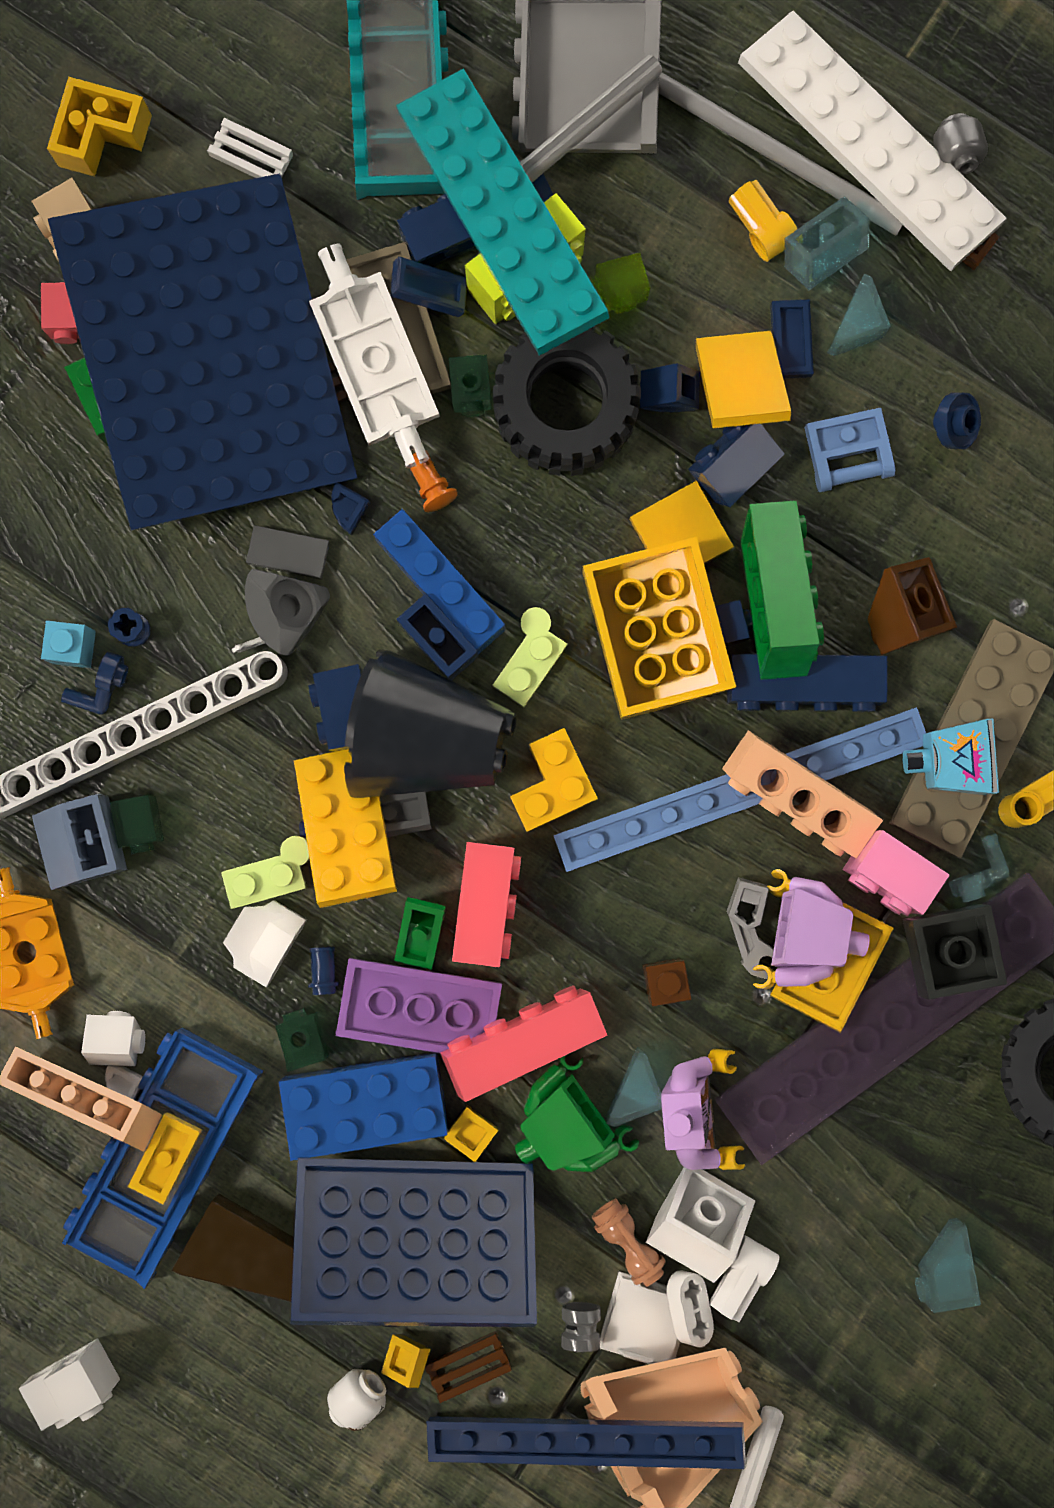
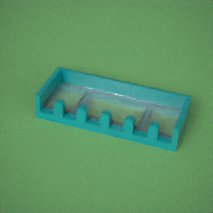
M346 0L357 200L367 196L445 194L400 117L396 105L442 80V72H448V48H440V35H447L446 11H438V0Z

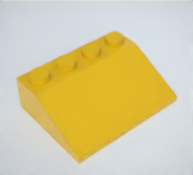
M697 536L583 566V576L621 720L736 688Z

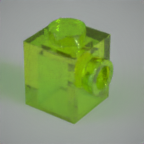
M640 252L596 264L595 278L590 279L608 311L614 310L615 313H624L634 309L637 303L648 301L651 288Z

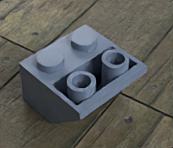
M91 795L56 805L32 815L51 890L128 870L108 795Z

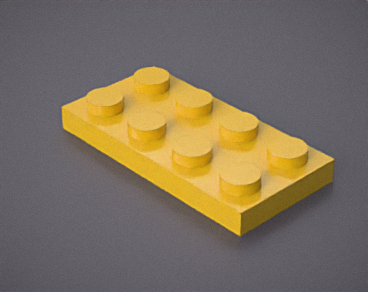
M349 749L294 760L316 901L319 908L397 892L380 796L354 798L350 797L348 793L344 765L346 762L352 763V757L348 752Z

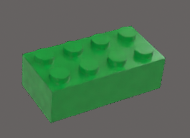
M797 501L750 504L740 540L761 680L807 676L812 662L817 661L818 646L824 643L823 625L821 621L816 622L814 609L818 607L817 588L815 585L810 586L808 575L812 572V555L810 550H804L803 539L806 538L807 534L806 518L804 515H799Z

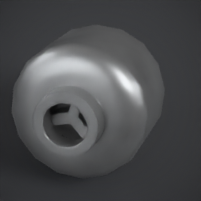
M964 113L951 115L942 121L934 134L933 143L935 149L939 152L940 159L944 163H951L962 175L973 172L987 155L988 144L983 127L979 120Z

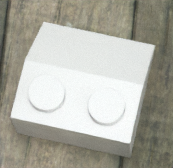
M684 1167L658 1211L646 1243L714 1283L736 1259L755 1200L703 1169L691 1170Z

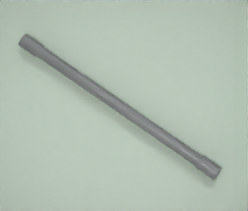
M661 73L659 76L660 95L862 213L868 220L896 236L903 224L876 198L666 74Z

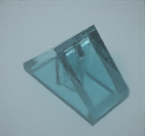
M864 274L857 285L827 352L828 354L836 356L884 338L890 329V322L871 276Z
M638 1047L605 1117L606 1123L613 1127L662 1109L661 1092L647 1054Z

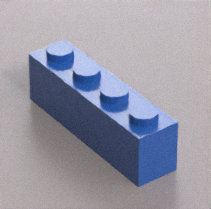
M403 509L373 534L381 548L423 595L426 594L477 650L478 654L506 630L504 622Z

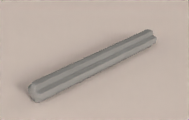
M647 55L523 159L520 164L531 182L536 180L660 76L662 67L659 61L653 55Z

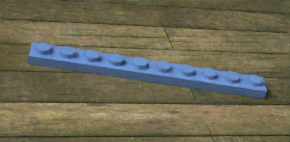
M914 708L786 753V755L824 780H829L902 754L904 750H914L922 747L923 734H926L918 709ZM776 769L767 770L762 775L761 785L771 784L775 780L777 775ZM726 774L553 836L565 870L568 872L758 805L762 798L750 791L748 796L743 795L728 784L731 778Z

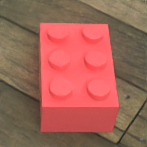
M467 842L452 957L453 962L500 967L501 958L509 959L512 934L504 933L506 919L514 920L517 895L509 894L511 879L519 880L521 857L514 856L515 848Z

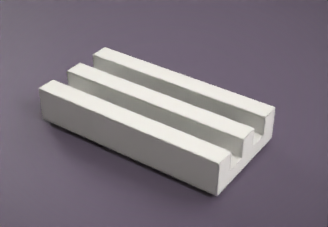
M224 118L221 123L222 128L220 132L217 131L214 137V144H210L207 150L209 156L255 178L279 173L282 178L293 157L292 150ZM229 134H232L265 151H268L280 157L281 160L275 159L257 149H254L236 139H233L229 137ZM226 145L276 170L272 174L222 150L223 146Z

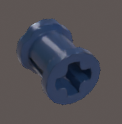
M130 608L116 610L108 621V629L111 636L127 646H140L150 636L151 627L148 620ZM128 620L137 624V627L131 629V635L123 632V628L128 627Z

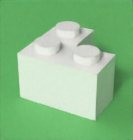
M97 1338L30 1376L20 1386L19 1390L41 1431L53 1424L59 1429L78 1416L82 1421H85L104 1408L102 1404L113 1396L111 1391L120 1378Z

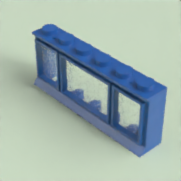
M184 1028L176 1030L173 1035L170 1033L165 1035L157 1050V1054L161 1056L155 1069L148 1068L138 1086V1089L143 1092L137 1102L162 1114V1117L168 1112L202 1129L167 1202L163 1205L128 1187L145 1151L143 1152L112 1137L101 1155V1159L105 1160L99 1174L93 1172L82 1190V1194L87 1196L80 1209L75 1207L71 1211L63 1226V1229L68 1232L62 1244H68L137 1281L144 1289L154 1279L157 1273L155 1271L162 1257L169 1250L174 1240L172 1238L180 1223L191 1209V1202L199 1187L209 1175L211 1170L209 1168L217 1153L229 1137L228 1132L236 1117L247 1103L246 1098L254 1083L263 1073V1070Z

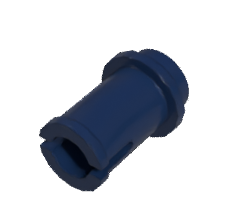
M335 947L310 948L312 983H309L308 987H312V995L336 994V986H339V982H335Z

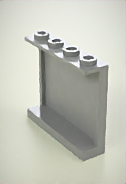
M516 0L515 18L516 23H522L521 38H515L514 59L515 62H521L520 77H514L513 99L520 102L519 116H513L512 138L513 140H518L522 152H533L647 55H653L660 63L662 0ZM659 76L568 153H657Z

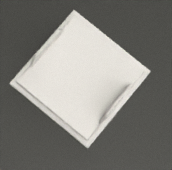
M619 1271L600 1335V1349L647 1364L675 1359L680 1341L676 1337L667 1297V1285L658 1282L647 1287L643 1283L634 1285L630 1274Z

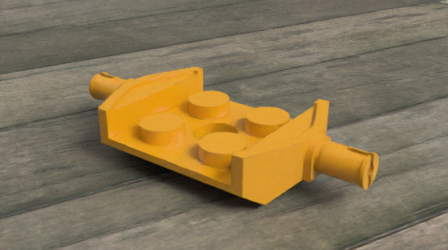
M10 867L0 869V1009L23 1013L28 1012V1016L31 1015L36 1039L53 1035L46 1011L50 1010V1005L67 993L74 986L52 899L20 894L19 890L14 891ZM24 941L32 943L36 949V956L30 963L22 962L17 955L18 947Z

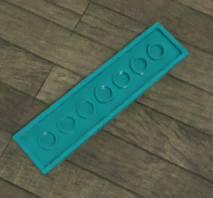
M464 68L397 104L396 107L400 117L538 355L546 353L608 319L609 313L602 299Z

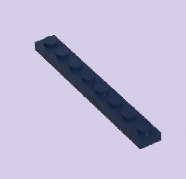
M430 1417L426 1421L428 1462L744 1469L746 1465L744 1422Z

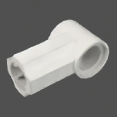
M743 1235L736 1259L720 1281L709 1301L710 1305L729 1319L740 1322L760 1285L765 1286L774 1274L779 1262V1255L748 1236Z

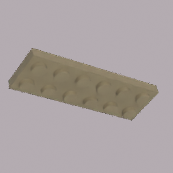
M995 619L991 620L935 730L938 731L984 719H993L998 783L1054 672V649ZM914 773L889 824L955 858H961L993 794L979 795L927 789L925 773Z

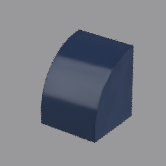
M678 363L641 370L640 408L658 412H685L699 409V371Z

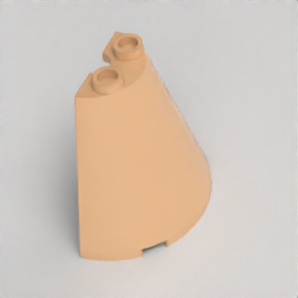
M726 1348L594 1376L581 1383L582 1396L584 1398L589 1396L591 1403L584 1406L588 1419L744 1422L745 1441L763 1422L757 1411L760 1409L759 1401L749 1387L742 1388L738 1380V1374L742 1372L741 1365L734 1353L730 1350L727 1351ZM611 1466L627 1496L631 1495L633 1499L643 1504L639 1508H687L721 1470L710 1468Z

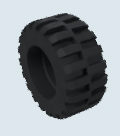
M595 326L540 356L525 332L519 336V344L517 346L510 345L504 353V362L498 365L495 374V386H493L495 420L498 422L499 433L504 442L508 441L511 445V452L518 459L522 456L527 459L528 466L539 470L541 466L549 469V474L560 476V471H571V476L583 474V469L589 467L594 471L602 467L604 460L607 458L613 459L621 451L624 442H627L631 436L641 398V387L637 383L639 375L635 364L629 363V352L623 345L617 347L614 344L615 337L606 330L602 335L594 332ZM559 368H571L586 373L598 384L602 392V407L599 415L589 425L576 430H558L547 426L534 415L530 404L531 390L537 379L545 373Z
M1054 999L1043 1002L1044 1006L1036 1011L1032 1008L1023 1015L1024 1020L1019 1025H1014L1009 1033L1008 1043L1003 1047L1001 1055L1002 1068H1000L1005 1096L1016 1118L1033 1136H1037L1045 1144L1054 1148V1101L1045 1092L1040 1076L1043 1059L1054 1046Z

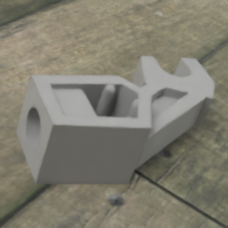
M738 877L726 912L740 950L742 965L751 975L768 979V973L765 970L754 971L753 968L759 965V961L763 956L773 957L774 948L760 939L755 930V927L761 924L769 888L765 884ZM740 901L755 905L754 911L751 912L753 918L745 920L743 916L737 914V907Z

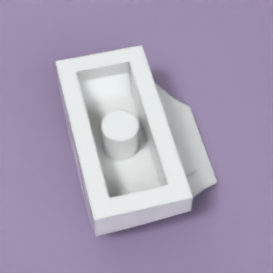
M275 900L265 906H245L223 942L233 957V967L261 985L268 987L307 919Z

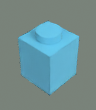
M46 621L41 659L56 665L91 668L96 631L86 625Z

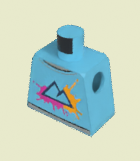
M984 719L923 734V749L904 750V772L906 774L925 773L927 789L979 795L999 793L993 719Z

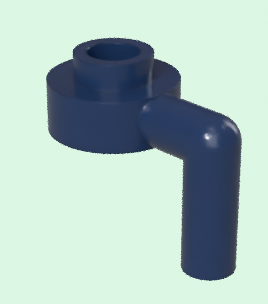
M109 651L106 652L96 675L95 687L97 691L95 697L65 688L61 702L100 715L106 713L112 692L115 687L122 688L128 674L129 667L124 665V657Z

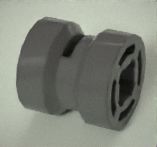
M571 1302L562 1305V1320L566 1323L565 1331L561 1333V1347L573 1352H592L600 1349V1334L596 1331L597 1323L601 1320V1307L587 1302Z

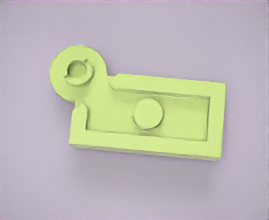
M537 607L530 608L523 613L521 628L527 636L492 685L523 708L567 647V643L549 632L551 627L550 616L544 609Z
M291 836L282 843L280 856L221 872L231 909L306 889L307 884L301 866L310 859L307 840L300 836Z

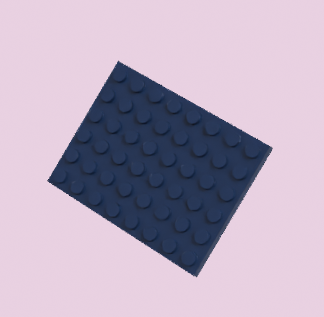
M280 173L48 218L131 531L357 478L319 324L309 302L312 300Z

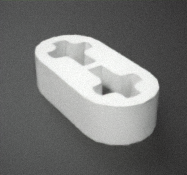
M683 1270L676 1271L671 1275L667 1285V1297L675 1334L681 1343L700 1348L709 1343L714 1330L704 1279L699 1274Z

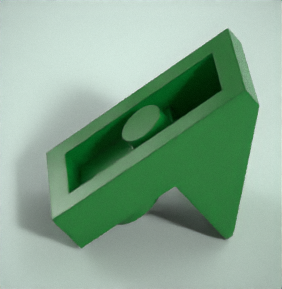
M407 897L394 961L432 970L440 932L446 915V906Z

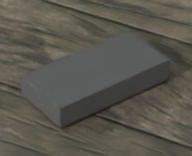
M254 525L246 563L252 566L322 580L330 542L329 540Z

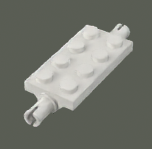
M340 244L330 245L335 261H332L327 247L320 250L318 256L323 263L331 284L328 287L329 290L324 295L310 300V305L368 445L370 446L389 437H395L406 468L415 467L417 465L412 455V450L415 451L420 464L429 460V456L426 454L416 428L423 423L440 417L381 272L366 278H358L357 275L351 273L342 251V246Z

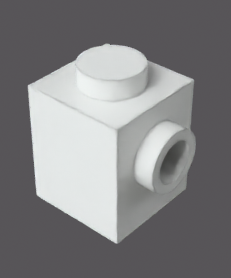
M110 1011L107 1015H87L81 1053L88 1064L136 1066L137 1054H142L144 1051L145 1031L141 1030L135 1017L123 1011Z

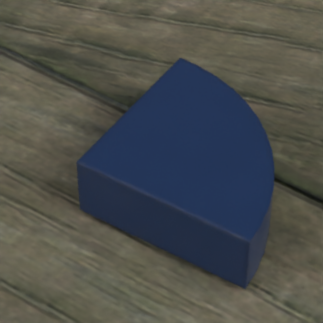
M335 483L331 495L333 513L339 525L348 534L352 535L367 510L370 501L343 485Z

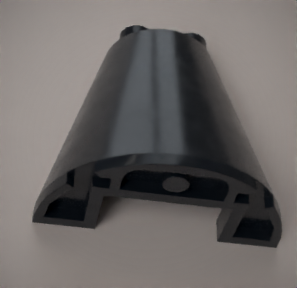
M384 649L376 651V657L379 658H370L358 681L347 724L345 747H349L348 752L352 757V763H345L344 773L350 797L365 798L495 785L498 772L503 773L506 767L508 753L507 750L502 749V744L507 736L512 737L515 732L516 714L393 651Z

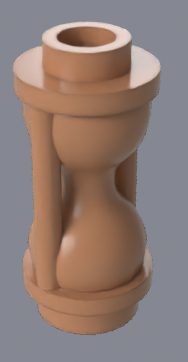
M615 1198L604 1204L592 1215V1219L596 1223L594 1228L597 1233L602 1234L606 1241L619 1245L625 1250L626 1269L632 1276L631 1280L634 1285L643 1283L646 1287L650 1286L663 1276L664 1271L662 1267L665 1265L666 1260L662 1255L659 1256L653 1247L641 1244L635 1239V1224L633 1218L628 1213L629 1208L626 1204L621 1205Z

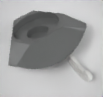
M252 569L246 579L245 603L249 619L259 637L235 645V648H232V652L240 653L266 643L280 654L287 656L292 654L309 634L330 599L328 588Z

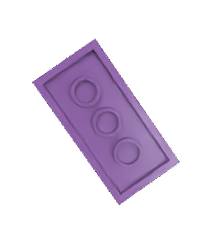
M349 958L336 1036L440 1053L449 1049L447 1044L450 1041L464 1035H469L470 1038L482 1034L485 1032L483 1027L496 1020L502 983Z

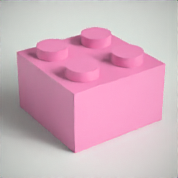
M884 830L875 831L857 858L851 856L842 869L851 875L848 881L865 893L870 891L876 894L877 892L883 897L880 901L882 905L898 915L902 913L906 916H909L910 913L924 915L949 877L948 873Z

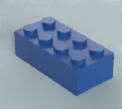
M436 1052L288 1075L279 1081L290 1161L298 1160V1158H311L448 1135L449 1123L438 1053Z

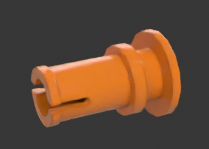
M416 453L413 454L417 466L410 468L421 488L419 491L422 499H427L423 504L424 511L428 513L434 512L453 502L458 495L455 488L447 489L448 482L446 478L440 477L430 457L429 460L420 464Z

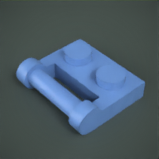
M881 408L812 422L804 427L819 493L832 490L834 485L875 476H881L882 479L895 476L894 460ZM876 450L877 461L829 471L827 462L829 460Z

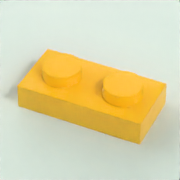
M166 1112L128 1187L164 1205L202 1129Z

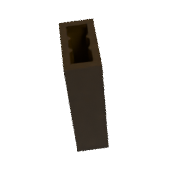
M218 1193L211 1201L172 1271L179 1275L291 1302L294 1237Z

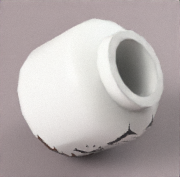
M352 1369L328 1393L329 1414L333 1422L339 1427H345L352 1431H360L366 1427L385 1408L386 1387L382 1379L371 1370Z

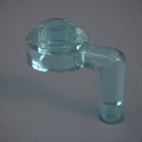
M996 833L981 838L991 868L949 881L953 897L961 896L963 902L986 896L984 889L1008 877L1009 869Z

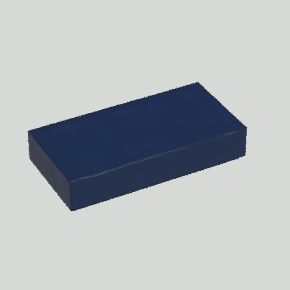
M400 256L393 261L391 297L456 317H460L465 313L466 277Z
M810 299L772 301L770 304L771 331L783 379L812 377L814 370Z

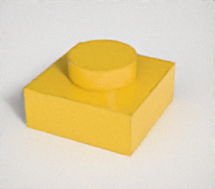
M467 1105L449 1129L448 1135L444 1136V1140L476 1162L498 1132V1127Z
M392 1334L381 1373L408 1388H419L430 1348L405 1335Z

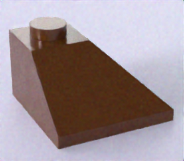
M930 557L884 569L868 616L871 636L874 643L878 646L881 655L957 628Z

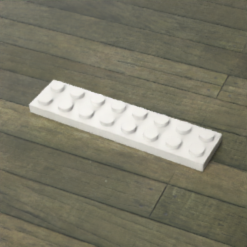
M794 11L789 13L740 55L738 64L950 271L1002 226L1006 220V217L951 163L943 162L940 159L939 152Z

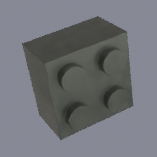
M977 904L903 919L918 996L930 1000L1007 985L991 905Z

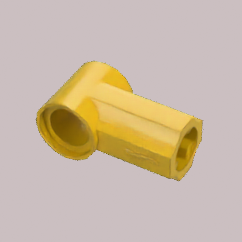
M757 180L747 182L729 198L730 205L750 232V241L755 251L764 261L768 262L800 240V234L794 221L786 212L778 211Z
M1054 770L1001 800L998 814L1005 825L1011 828L1037 823L1044 815L1054 810ZM1017 800H1021L1026 804L1027 816L1025 819L1020 818L1016 814L1015 804Z

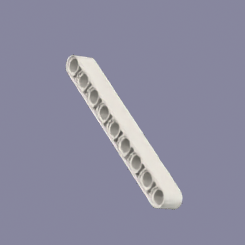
M263 651L256 653L1 774L0 820L277 689L287 679L288 670L286 664L272 652ZM274 661L277 665L276 675L270 680H262L259 676L260 666L264 662ZM230 678H240L242 682L240 693L236 696L228 697L224 690L226 682ZM204 694L207 699L206 708L201 713L194 714L190 709V701L195 695ZM168 710L172 717L171 724L165 730L160 731L156 727L155 718L161 711ZM132 726L136 731V740L131 746L124 747L120 739L121 733L127 727ZM97 743L101 749V756L98 761L90 764L86 759V750L91 744ZM57 760H62L66 767L65 774L61 779L55 780L51 774V767ZM25 776L30 781L31 786L28 794L21 797L17 793L16 785L19 779Z

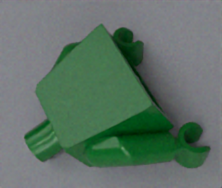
M565 1056L559 1058L557 1066L551 1065L533 1083L524 1105V1112L527 1117L520 1124L521 1131L526 1138L515 1145L516 1153L524 1163L528 1164L540 1157L547 1168L552 1171L563 1167L567 1171L594 1172L619 1155V1150L623 1149L631 1152L638 1148L639 1140L637 1139L632 1140L628 1144L622 1143L623 1135L633 1129L632 1127L622 1125L613 1133L575 1077L571 1074L566 1078L565 1073L567 1071H574L582 1066L583 1057L575 1066L567 1065Z

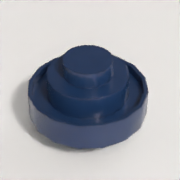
M962 392L946 395L934 415L933 425L941 444L947 449H966L977 438L981 425L980 408L975 397L970 393Z

